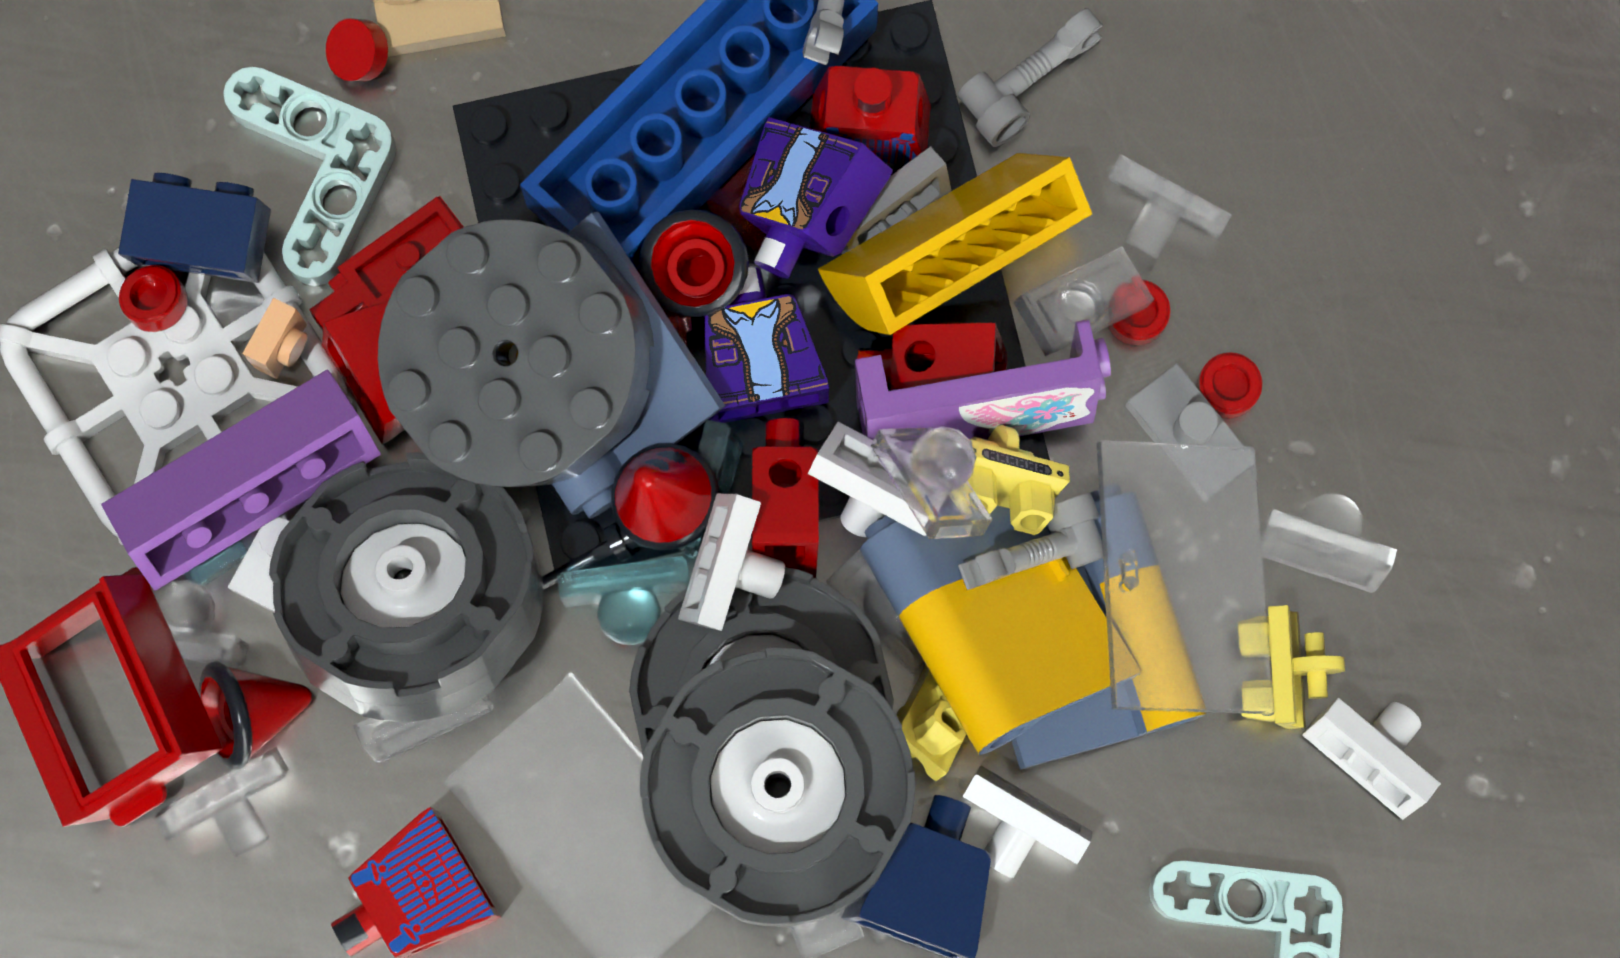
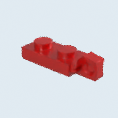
M441 196L435 197L337 267L339 273L328 282L334 292L309 309L313 319L322 331L324 322L332 318L389 301L394 288L404 273L450 233L464 228Z

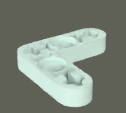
M242 68L231 75L226 82L223 92L225 104L235 120L245 128L323 160L284 240L282 254L283 261L298 281L311 286L324 285L339 273L337 267L345 262L394 161L396 153L395 140L386 123L373 114L263 68ZM262 86V91L271 103L282 107L279 123L274 124L278 117L274 110L268 106L254 103L250 110H247V106L241 98L244 91L254 94L258 87ZM315 107L326 112V125L318 134L303 136L294 131L293 123L295 117L303 109ZM370 133H374L380 149L378 152L367 150L358 165L362 175L367 177L366 181H362L358 176L349 171H352L358 159V152L352 142L355 138L366 140ZM340 164H344L349 170L339 169ZM338 185L350 186L356 191L357 196L355 205L350 211L345 214L334 215L324 210L323 199L329 189ZM317 218L329 229L341 231V233L336 237L327 229L321 241V248L327 259L324 263L313 261L307 269L305 268L304 260L298 253L302 247L306 249H313L321 235L317 225L312 224V221Z
M1173 861L1159 868L1152 877L1149 886L1150 900L1155 910L1165 918L1180 922L1275 932L1274 958H1293L1301 952L1312 954L1316 958H1339L1343 913L1342 897L1336 886L1325 878L1316 875L1194 861ZM1177 872L1186 874L1187 885L1209 888L1211 887L1209 874L1218 875L1220 879L1214 893L1217 915L1206 914L1205 911L1210 900L1189 899L1185 901L1183 910L1174 908V897L1163 895L1164 883L1175 881ZM1242 879L1253 881L1259 886L1263 895V903L1259 912L1247 918L1234 913L1228 904L1227 898L1232 884ZM1308 887L1314 888L1316 899L1326 902L1327 905L1325 914L1315 915L1312 926V935L1326 934L1325 947L1313 942L1290 944V930L1298 934L1305 933V912L1294 910L1295 898L1306 896Z

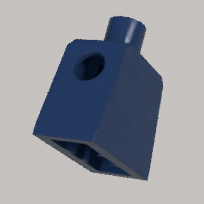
M934 795L924 827L910 822L875 886L859 900L845 908L842 919L946 958H975L978 951L991 856L989 852L961 841L971 807L950 797Z

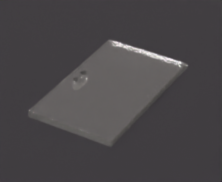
M1100 440L1096 444L1112 709L1273 715L1274 699L1255 449L1250 446L1240 448ZM1123 583H1124L1125 587H1126L1127 589H1129V591H1126V590L1123 589V587H1122V584H1123Z
M568 673L563 677L562 682L443 782L593 958H659L714 910L716 906L685 889L662 862L650 838L645 823L642 799L640 798V774L643 754L573 673Z

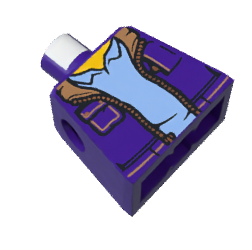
M768 117L739 205L740 214L766 234L754 263L774 275L789 278L803 248L832 257L842 253L889 180L893 170L863 143Z
M748 267V276L744 287L736 299L723 310L705 316L706 377L725 404V407L709 418L710 426L829 403L828 380L794 295L786 294L767 298L761 269Z

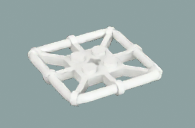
M107 248L92 256L95 261L93 264L22 306L8 319L6 324H0V352L10 375L47 434L43 439L53 455L60 454L100 521L113 535L118 537L101 504L114 497L115 494L83 442L126 416L144 444L135 483L162 468L165 453L202 431L207 440L223 432L217 421L250 400L257 398L273 402L298 387L255 378L236 349L237 346L252 337L273 298L296 308L306 322L307 326L303 332L307 333V342L300 356L313 377L328 369L352 404L353 399L347 396L345 382L324 349L321 340L299 307L302 303L301 297L293 286H285L265 253L263 254L259 283H254L264 301L260 306L224 328L205 300L211 276L189 273L185 287L188 297L186 310L180 320L166 330L146 332L130 323L96 345L32 332L40 325L107 284L111 285L119 298L120 288L126 279L124 274L138 266L118 254L119 248L111 253ZM27 351L95 365L112 392L113 397L76 420L69 421ZM172 357L177 361L188 358L190 365L183 370L184 376L187 379L183 384L176 386L170 379L160 382L159 374L164 370L163 363Z

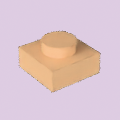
M273 298L242 354L255 369L277 379L283 367H292L302 354L307 342V333L303 332L307 324L296 308Z

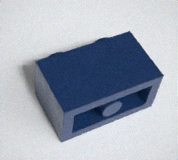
M154 173L152 182L131 179L118 251L120 256L140 266L158 265L174 271L259 283L271 209L257 197H253V188L229 182H216L215 191L191 188V179L168 173Z

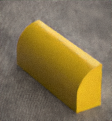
M1016 153L818 268V271L836 302L853 321L869 331L891 335L1092 215V211L1070 157Z

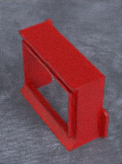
M138 567L131 568L122 575L102 576L99 578L100 582L14 640L0 645V683L63 827L111 819L117 826L128 825L165 801L167 797L165 785L223 749L150 584ZM101 618L159 750L90 793L32 659L43 657Z

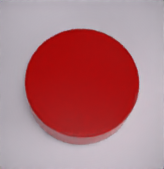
M348 18L339 21L331 29L326 41V58L329 67L336 76L346 81L366 82L376 78L383 71L388 58V43L383 30L373 21L366 19Z
M158 265L145 266L131 273L123 282L119 292V305L123 313L135 327L146 332L163 331L176 324L183 316L188 302L186 289L177 276L168 268Z
M1139 279L1127 281L1115 289L1108 301L1105 312L1107 326L1111 333L1123 343L1135 346L1149 344L1163 333L1169 321V300L1164 291L1152 282Z
M1228 352L1214 356L1205 364L1198 376L1196 387L1221 418L1231 419L1240 417L1251 410L1261 395L1263 383L1261 373L1252 360L1242 354Z

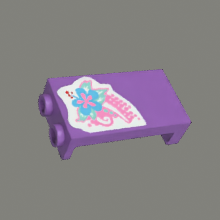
M1089 319L1076 321L1069 359L888 391L881 355L855 359L856 399L862 434L904 457L957 448L958 443L963 437L968 439L977 437L988 440L992 431L998 425L1015 428L1019 436L1094 423L1098 400L1106 399L1104 377L1111 375L1106 342L1104 338H1093Z

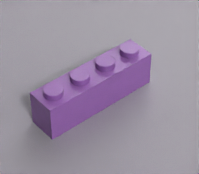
M327 369L103 502L101 506L128 555L154 591L309 499L321 483L336 473L363 461L367 464L380 456L381 453L358 413Z

